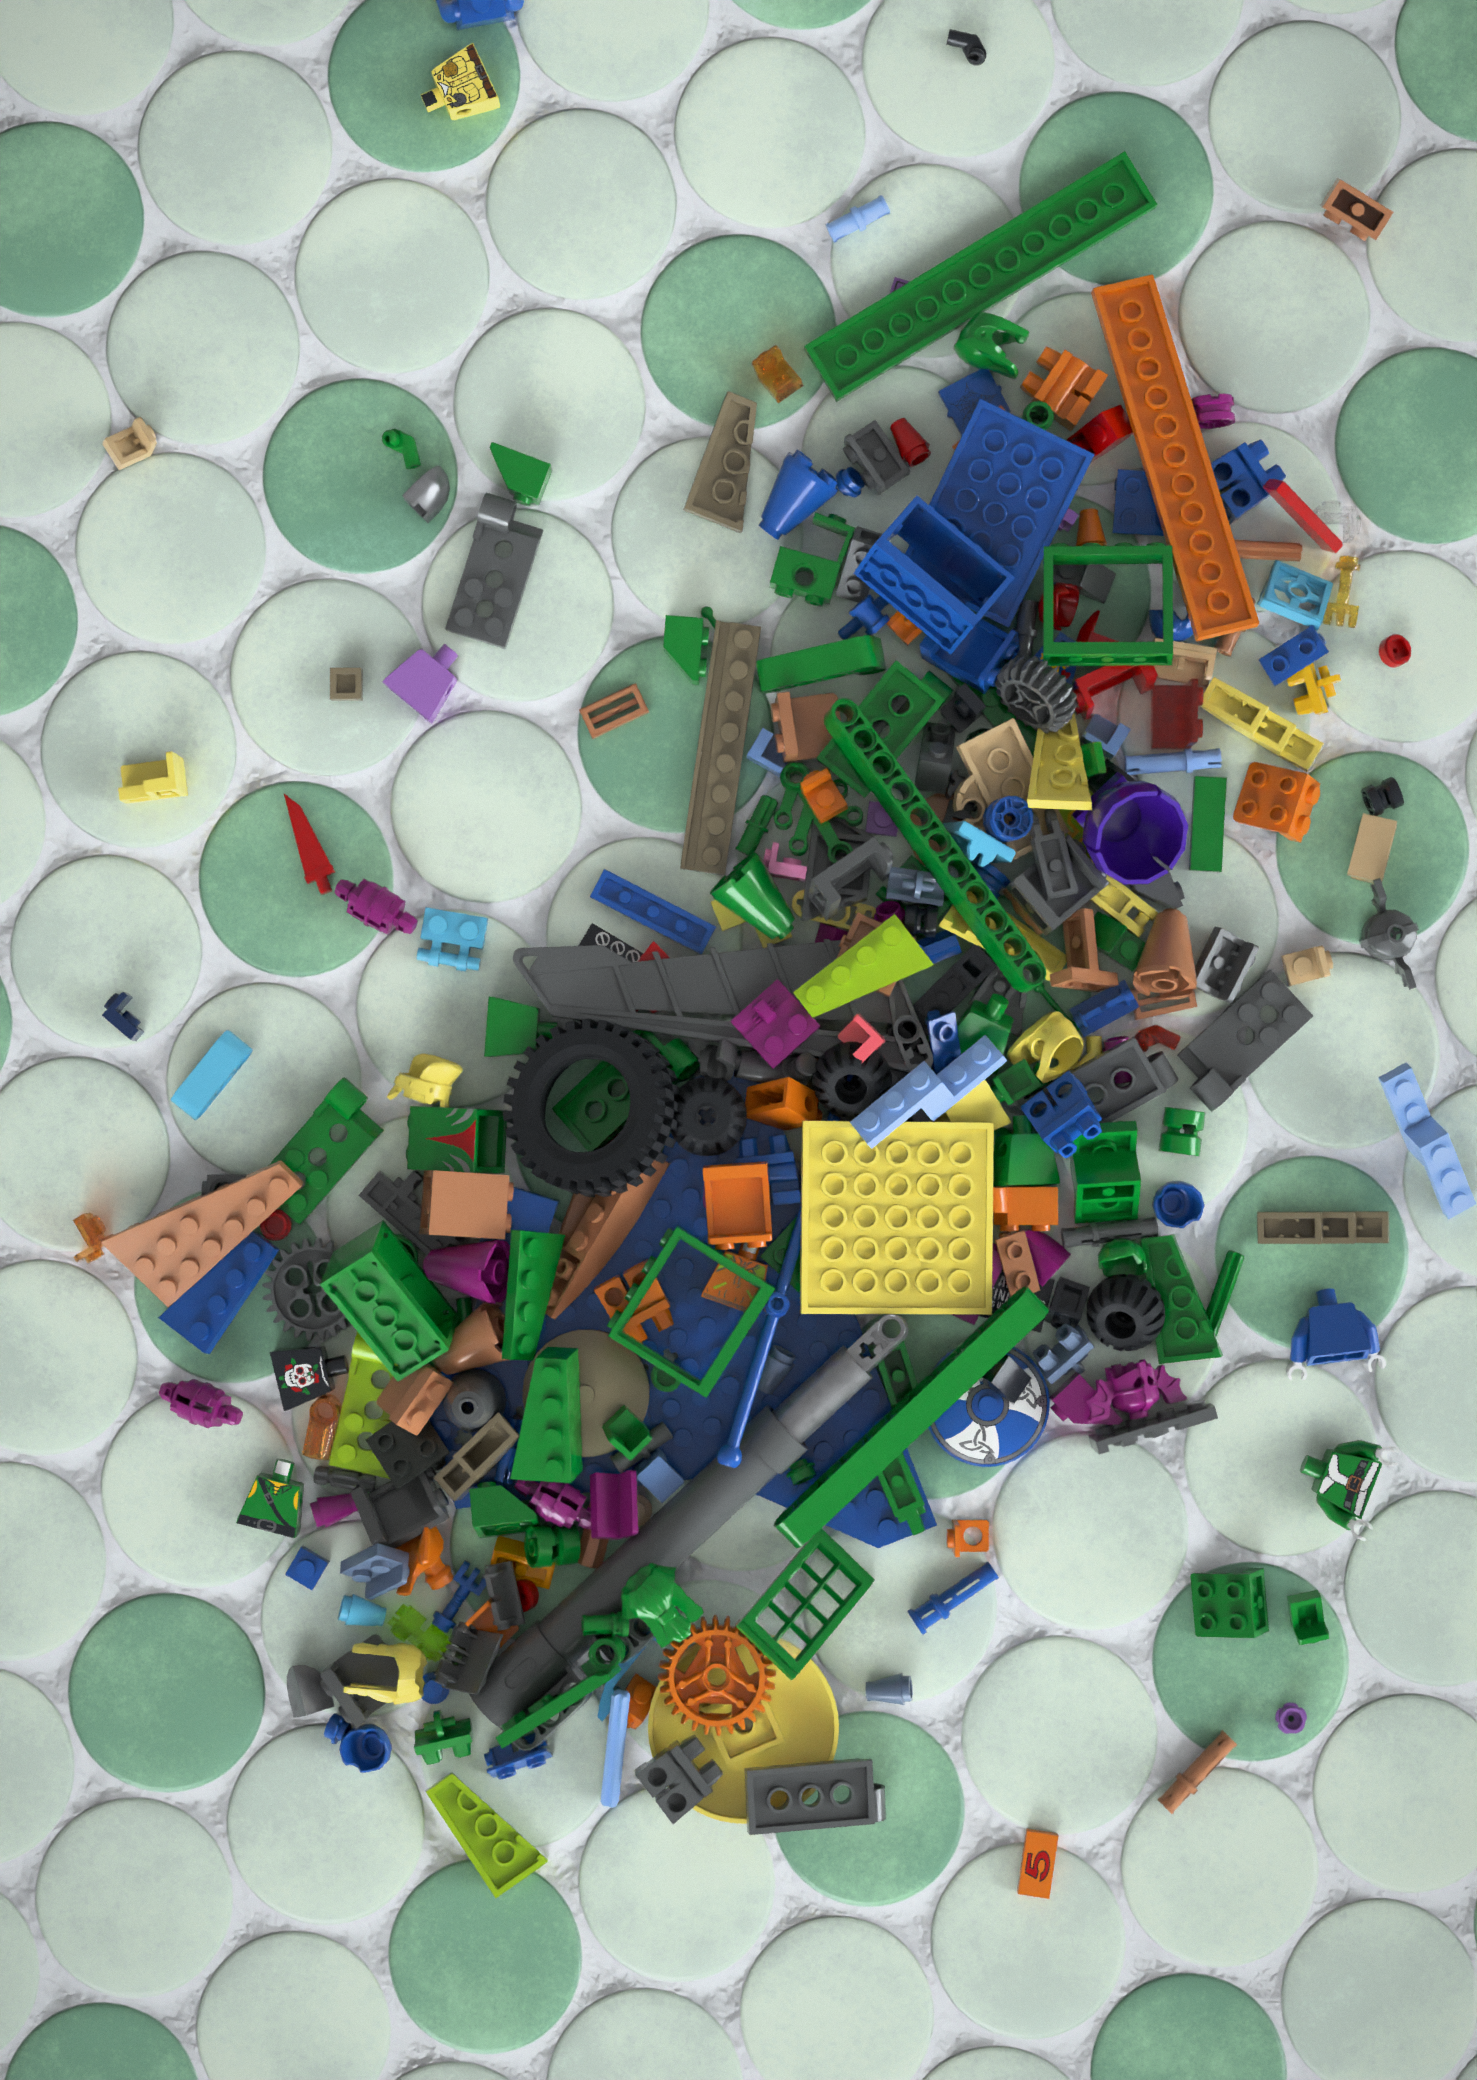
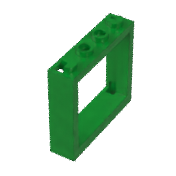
M1121 542L1114 546H1101L1098 543H1086L1082 546L1055 543L1051 546H1044L1043 662L1046 660L1049 666L1172 665V545L1152 542L1146 546H1133L1131 543ZM1162 564L1163 642H1053V565Z
M677 1225L674 1231L668 1228L658 1243L663 1247L658 1257L655 1258L651 1255L641 1272L646 1274L641 1284L638 1285L634 1282L624 1299L629 1303L623 1312L616 1310L608 1322L607 1326L611 1328L608 1336L707 1398L774 1292L775 1286ZM680 1239L758 1288L701 1379L623 1331Z

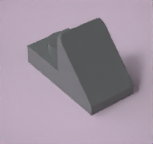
M1102 564L1053 565V584L1063 582L1077 585L1080 595L1103 604L1105 603L1116 573Z

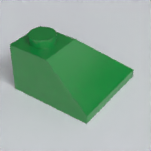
M496 1482L479 1483L477 1488L469 1489L472 1526L480 1538L526 1533L528 1527L542 1525L537 1514L503 1486H496Z

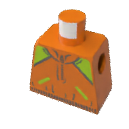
M747 1242L741 1243L738 1254L725 1250L723 1253L762 1279H766L768 1264L756 1260L760 1247L748 1248ZM718 1263L703 1289L701 1297L744 1312L758 1288Z

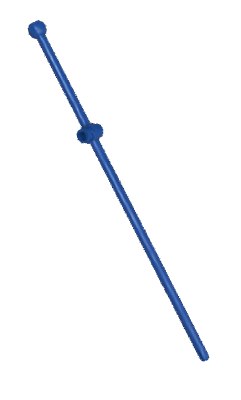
M847 1075V1081L850 1082L854 1075ZM829 1111L827 1121H840L841 1117L839 1118ZM801 1205L775 1290L764 1306V1311L767 1314L727 1445L720 1447L717 1452L718 1463L727 1467L736 1468L742 1461L743 1455L739 1447L778 1320L789 1309L790 1303L786 1294L801 1249ZM779 1301L782 1308L780 1310L773 1309L771 1302Z

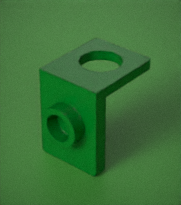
M815 512L813 525L846 537L837 562H840L842 565L854 535L855 527L847 525V520L838 515L829 514L827 517Z

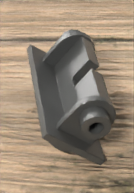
M512 1561L486 1565L483 1578L486 1580L489 1597H492L493 1601L491 1603L494 1617L493 1625H497V1629L500 1631L508 1629L510 1626L526 1624Z

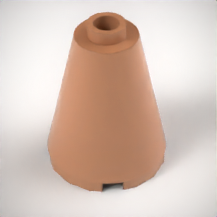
M1168 908L1156 915L1134 972L1133 985L1136 990L1150 997L1151 991L1159 993L1160 999L1176 1000L1192 995L1193 988L1196 990L1197 978L1187 917L1177 909Z
M483 1302L455 1328L450 1349L432 1360L434 1367L439 1372L450 1375L508 1360L502 1359L505 1315L499 1309V1307L503 1306L501 1302H495L496 1304Z

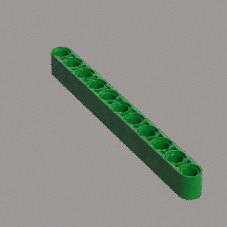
M847 698L837 700L824 716V725L1011 986L1019 992H1028L1040 985L1046 977V968L859 707ZM840 711L844 713L847 717V722L840 721L836 717L835 712ZM854 737L861 738L865 742L866 748L856 745ZM873 763L880 764L884 769V774L876 772L873 768ZM891 788L899 790L903 795V800L896 799L892 794ZM910 814L917 815L920 818L921 826L915 825L911 821ZM929 840L938 843L940 852L931 849ZM948 866H953L957 869L958 878L949 874ZM967 891L972 892L976 896L977 904L971 903L966 896ZM985 917H989L995 922V930L990 929L986 925ZM1004 943H1008L1013 947L1014 956L1006 953ZM1023 969L1031 972L1033 976L1032 982L1024 978Z
M1024 1286L1016 1291L787 1507L774 1522V1527L795 1548L803 1546L1037 1326L1048 1314L1049 1308L1028 1286Z

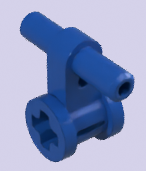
M869 594L848 612L853 619L838 631V635L842 640L849 639L863 626L867 629L865 631L866 635H873L890 620L887 614L883 615L880 612L889 603L881 596L874 600L872 595Z

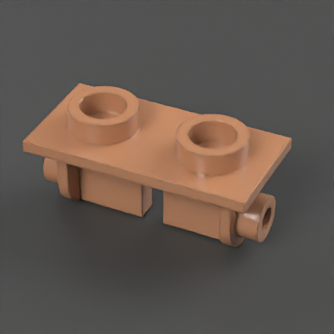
M1025 1230L1011 1234L1010 1231L1000 1233L999 1239H996L995 1242L1010 1297L1024 1286H1028L1033 1293L1040 1291Z

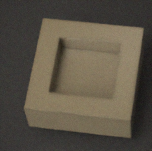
M330 668V700L363 701V669Z

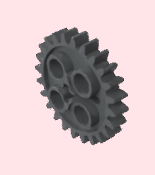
M308 1238L303 1239V1248H300L296 1242L291 1243L292 1253L281 1249L280 1254L283 1260L274 1258L272 1264L276 1269L265 1271V1274L271 1277L272 1280L262 1284L263 1287L271 1289V1293L263 1296V1300H272L273 1303L266 1311H277L278 1315L273 1322L277 1323L284 1320L286 1323L283 1331L286 1332L292 1327L295 1328V1338H298L305 1331L307 1341L312 1340L315 1332H317L320 1340H324L326 1330L334 1337L338 1335L336 1325L343 1329L349 1327L345 1320V1315L339 1308L337 1310H330L326 1307L325 1298L328 1294L323 1288L316 1295L321 1310V1316L317 1317L314 1293H308L307 1287L312 1285V1278L307 1263L309 1261L313 1263L314 1284L319 1286L322 1280L320 1266L323 1262H329L334 1252L333 1240L329 1241L326 1247H323L321 1238L316 1239L314 1246H311ZM293 1267L303 1272L304 1279L300 1285H295L289 1280V1272ZM297 1299H303L309 1305V1311L305 1316L298 1315L294 1310V1303Z

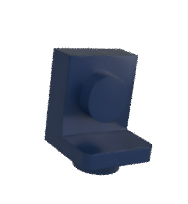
M122 992L120 995L115 993L104 1005V1008L107 1010L102 1016L127 1038L137 1041L144 1033L138 1027L141 1021L128 1010L124 1014L121 1012L133 997L126 992Z

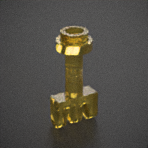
M1340 556L1339 562H1336L1335 569L1341 570L1340 587L1338 588L1336 603L1328 602L1323 624L1330 625L1332 614L1337 613L1336 626H1343L1345 614L1349 615L1348 627H1356L1359 606L1349 605L1353 571H1360L1361 567L1358 564L1359 558Z

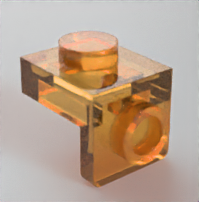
M777 345L761 353L751 363L758 380L777 403H780L804 386L801 378L786 362Z
M91 1212L84 1213L73 1221L89 1248L78 1253L73 1258L76 1262L86 1260L89 1264L104 1255L102 1249L105 1246L101 1243V1240L105 1237L104 1232L106 1228L97 1215L93 1216Z

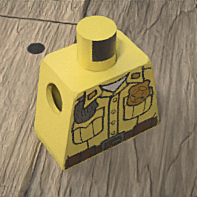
M473 43L435 67L431 74L436 88L420 95L428 113L445 105L451 120L500 108L496 91Z

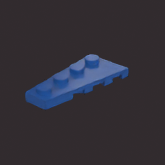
M252 1231L158 1318L203 1353L210 1354L280 1249L258 1232Z

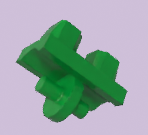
M441 1710L433 1712L434 1721L423 1723L424 1729L415 1730L416 1755L421 1754L427 1765L439 1763L443 1759L442 1749L452 1747L454 1756L458 1758L471 1754L472 1723L470 1718L456 1721L455 1716L443 1718Z

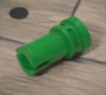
M621 1611L617 1613L610 1612L607 1615H582V1636L611 1634V1636L628 1637L629 1619L622 1617Z

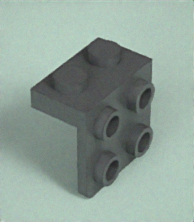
M377 1634L363 1641L364 1643L374 1645L385 1644ZM350 1650L322 1671L320 1676L323 1680L320 1683L327 1695L330 1697L334 1695L341 1705L338 1709L347 1723L353 1722L357 1728L367 1721L370 1714L386 1703L377 1701L368 1695L360 1696L358 1694L344 1693V1686H350L351 1683L397 1687L399 1668L394 1657L353 1653Z

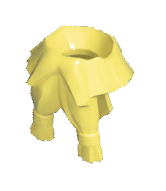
M362 1642L353 1645V1653L394 1657L399 1668L397 1687L351 1683L350 1686H344V1693L358 1694L360 1696L368 1695L377 1701L393 1702L394 1705L415 1702L424 1696L423 1687L425 1681L423 1680V1671L428 1663L422 1650L412 1644L405 1643L374 1645Z

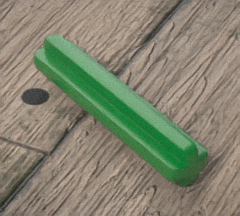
M1231 1250L1226 1254L1206 1310L1216 1337L1244 1261V1255Z

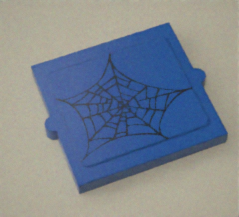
M979 369L938 391L948 410L947 417L952 418L961 437L980 398L997 407L1003 406L1007 412H1011L1001 393L1002 387L1000 385L997 386L989 369Z

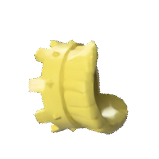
M418 1054L413 1057L409 1073H399L394 1080L395 1085L389 1091L387 1098L389 1100L395 1098L403 1089V1096L406 1098H412L420 1103L429 1105L440 1101V1107L448 1108L453 1089L451 1085L459 1077L463 1069L457 1063L438 1056Z

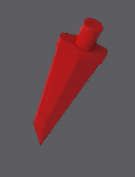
M284 794L306 883L310 884L316 881L320 894H327L332 891L327 876L335 873L333 865L330 864L301 806Z

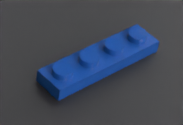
M606 869L603 870L590 895V898L700 955L703 954L716 929V926Z

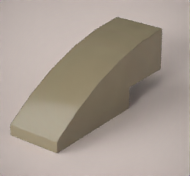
M498 1412L452 1456L453 1459L434 1479L453 1501L462 1500L469 1493V1489H473L518 1440L520 1434Z

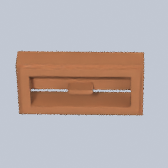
M636 683L579 709L592 739L649 713ZM634 693L635 698L591 719L589 718V713ZM639 704V709L597 729L594 728L593 725Z
M1135 988L1130 989L1139 1005V1008L1134 1010V1020L1197 1007L1193 988L1192 995L1188 997L1189 1002L1141 1012L1140 1006L1167 1000L1160 999V996L1138 1000L1137 994L1141 992Z

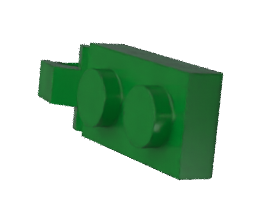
M902 1452L878 1475V1478L894 1516L898 1518L900 1523L907 1520L914 1536L925 1531L920 1514L925 1513L926 1509L918 1486Z

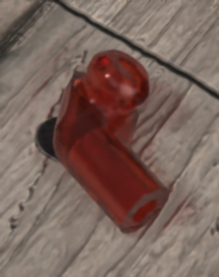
M1159 1025L1149 1026L1135 1034V1038L1143 1052H1146L1148 1047L1158 1043L1175 1050L1181 1039L1180 1035Z

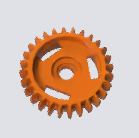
M717 1615L713 1616L712 1624H707L705 1617L702 1616L700 1627H696L693 1622L691 1623L690 1636L680 1643L672 1641L670 1645L674 1648L673 1650L663 1649V1655L669 1658V1661L661 1660L659 1662V1667L667 1670V1672L658 1674V1680L667 1681V1684L660 1687V1693H670L664 1700L665 1705L675 1703L671 1714L674 1716L682 1712L681 1724L683 1725L689 1719L693 1720V1731L698 1728L699 1724L704 1725L705 1735L708 1734L710 1726L715 1727L717 1736L721 1735L723 1726H727L729 1733L733 1734L735 1723H738L743 1730L745 1729L744 1719L746 1717L752 1722L756 1721V1716L753 1712L755 1709L764 1713L765 1707L761 1700L771 1701V1695L765 1692V1690L775 1689L774 1682L767 1680V1678L776 1676L775 1670L767 1669V1666L774 1663L767 1657L765 1658L764 1654L736 1627L740 1619L735 1626H731L730 1616H726L724 1624L719 1623ZM695 1642L701 1648L684 1673L676 1665L688 1646ZM741 1644L748 1648L759 1671L751 1675L748 1674L735 1649ZM721 1668L726 1673L725 1682L721 1685L711 1684L707 1677L711 1669ZM700 1703L732 1704V1712L726 1714L704 1713L699 1711Z

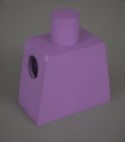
M443 644L433 657L423 649H419L382 682L432 724L457 682L456 677L447 669L456 660L458 655L446 644Z

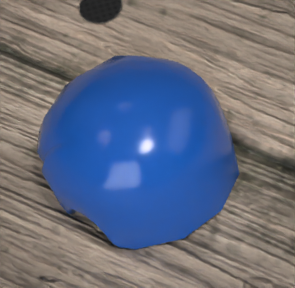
M1149 610L1151 632L1156 638L1163 639L1162 610ZM1173 610V641L1182 642L1190 638L1194 633L1188 613L1186 618L1181 620Z
M1181 1180L1167 1182L1156 1191L1152 1202L1155 1216L1164 1225L1174 1228H1185L1193 1221H1198L1202 1216L1205 1206L1202 1194L1192 1184Z
M362 1724L357 1728L351 1729L341 1739L339 1751L342 1761L346 1766L353 1765L360 1770V1773L380 1770L390 1760L392 1744L382 1728L374 1724Z

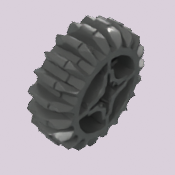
M1024 654L1022 657H1014L1002 667L995 682L998 688L996 693L1002 697L1000 702L1008 707L1007 712L1013 713L1016 716V720L1020 719L1026 727L1030 725L1035 731L1040 728L1047 734L1050 731L1057 732L1072 719V715L1075 713V708L1078 705L1075 700L1077 695L1071 691L1073 686L1065 681L1066 676L1060 675L1057 672V668L1049 666L1046 660L1041 662L1037 656L1031 658L1029 655Z

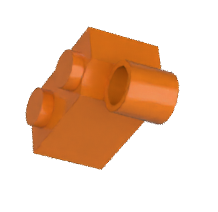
M993 1187V1225H1000V1231H1019V1225H1031V1231H1051L1050 1225H1058V1187Z

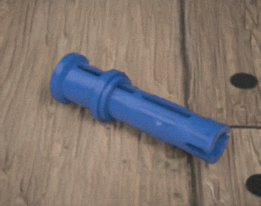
M986 1562L985 1565L961 1579L940 1595L937 1593L931 1594L929 1596L930 1600L915 1610L909 1609L907 1612L921 1634L924 1635L927 1633V1628L940 1619H948L949 1615H951L949 1611L975 1595L994 1580L999 1579L990 1563ZM975 1580H980L979 1582H977L961 1594L956 1595V1593L964 1589L966 1586H968ZM952 1598V1600L949 1601L948 1603H946V1604L943 1603V1602L946 1601L947 1599ZM931 1610H934L933 1613H931L930 1615H928V1616L925 1617L924 1619L921 1618L922 1616H924L925 1614H927V1613L930 1612Z

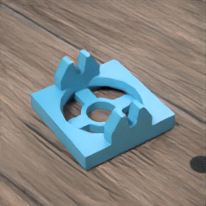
M1275 560L1257 604L1259 607L1310 627L1313 625L1315 630H1318L1324 618L1333 583ZM1290 588H1299L1306 596H1297ZM1274 589L1284 592L1290 599V602L1286 603L1279 600ZM1308 602L1315 605V607L1311 611H1306L1299 608L1300 603Z
M966 821L942 823L970 863L976 856L980 857L978 862L980 867H984L989 863L1012 862L1016 854L1014 849Z

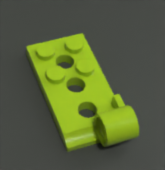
M357 1332L352 1349V1359L348 1372L349 1378L328 1465L390 1479L373 1451L362 1448L358 1439L362 1432L374 1434L391 1422L389 1419L390 1415L384 1410L379 1418L369 1417L366 1413V1405L370 1401H377L385 1387L380 1388L374 1384L373 1374L377 1370H384L389 1374L390 1380L393 1375Z

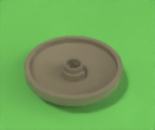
M595 1329L572 1330L550 1340L537 1352L534 1361H531L523 1382V1405L525 1409L536 1357L547 1347L578 1348L582 1457L600 1456L616 1450L607 1440L602 1426L623 1405L643 1421L650 1398L649 1379L640 1357L610 1338L608 1332Z

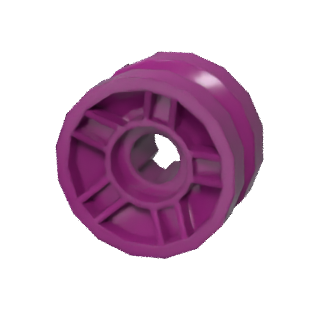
M1211 394L1191 399L1200 429L1221 428L1235 423V414L1231 412V407L1234 405V397L1232 395L1218 394V396H1211Z

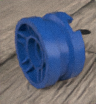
M1006 796L991 802L988 808H985L983 814V826L986 833L1000 842H1011L1025 837L1033 825L1032 809L1028 808V803L1018 796ZM1005 815L1012 817V821H1009V824H1006L1004 821Z
M976 856L971 861V864L996 899L1000 897L999 891L1009 885L1011 881L990 863L984 867L978 866L980 857Z

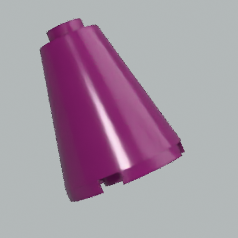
M491 1240L433 1249L424 1258L423 1271L430 1281L489 1304L503 1302L507 1296L510 1245L506 1241Z

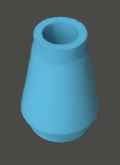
M352 1594V1596L344 1595L338 1620L344 1621L345 1625L382 1627L387 1608L355 1594Z

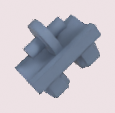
M891 867L885 899L942 907L944 891L930 872Z
M1068 1324L1062 1325L1056 1331L1055 1337L1058 1343L1052 1349L1046 1344H1041L1033 1351L1038 1366L1051 1384L1056 1382L1062 1375L1066 1376L1073 1369L1080 1375L1085 1371V1367L1081 1362L1088 1356V1352L1094 1348V1345L1086 1336L1084 1329L1079 1325L1075 1328Z

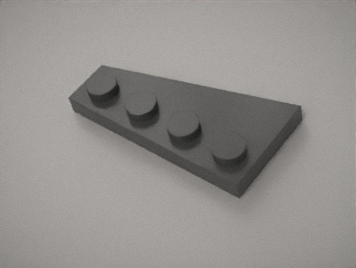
M1199 1400L1186 1404V1410L1175 1412L1174 1408L1164 1409L1156 1412V1418L1144 1420V1417L1128 1419L1125 1421L1126 1426L1115 1429L1113 1425L1095 1428L1096 1434L1088 1436L1091 1447L1100 1455L1110 1452L1108 1448L1110 1444L1126 1447L1136 1444L1138 1436L1144 1435V1438H1155L1168 1433V1428L1174 1427L1175 1430H1182L1218 1419L1214 1405L1211 1403L1206 1404L1205 1400Z

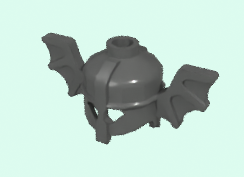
M1381 879L1373 880L1374 884H1370L1374 894V898L1371 901L1378 913L1370 917L1362 928V937L1359 941L1361 948H1365L1369 955L1374 958L1394 960L1395 973L1401 976L1403 986H1408L1409 990L1416 988L1411 968L1404 962L1402 957L1410 953L1417 939V930H1419L1417 923H1414L1408 915L1396 909L1386 910L1387 897ZM1392 928H1398L1399 931L1395 932ZM1401 934L1400 938L1396 940V935Z

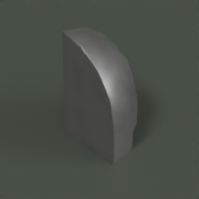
M436 466L422 475L402 495L406 503L427 523L442 510L448 501L450 491L448 476L441 466Z
M307 1665L292 1666L287 1674V1692L294 1718L307 1716L334 1707L332 1697L328 1696L321 1686L320 1681L323 1680L320 1676L321 1673Z

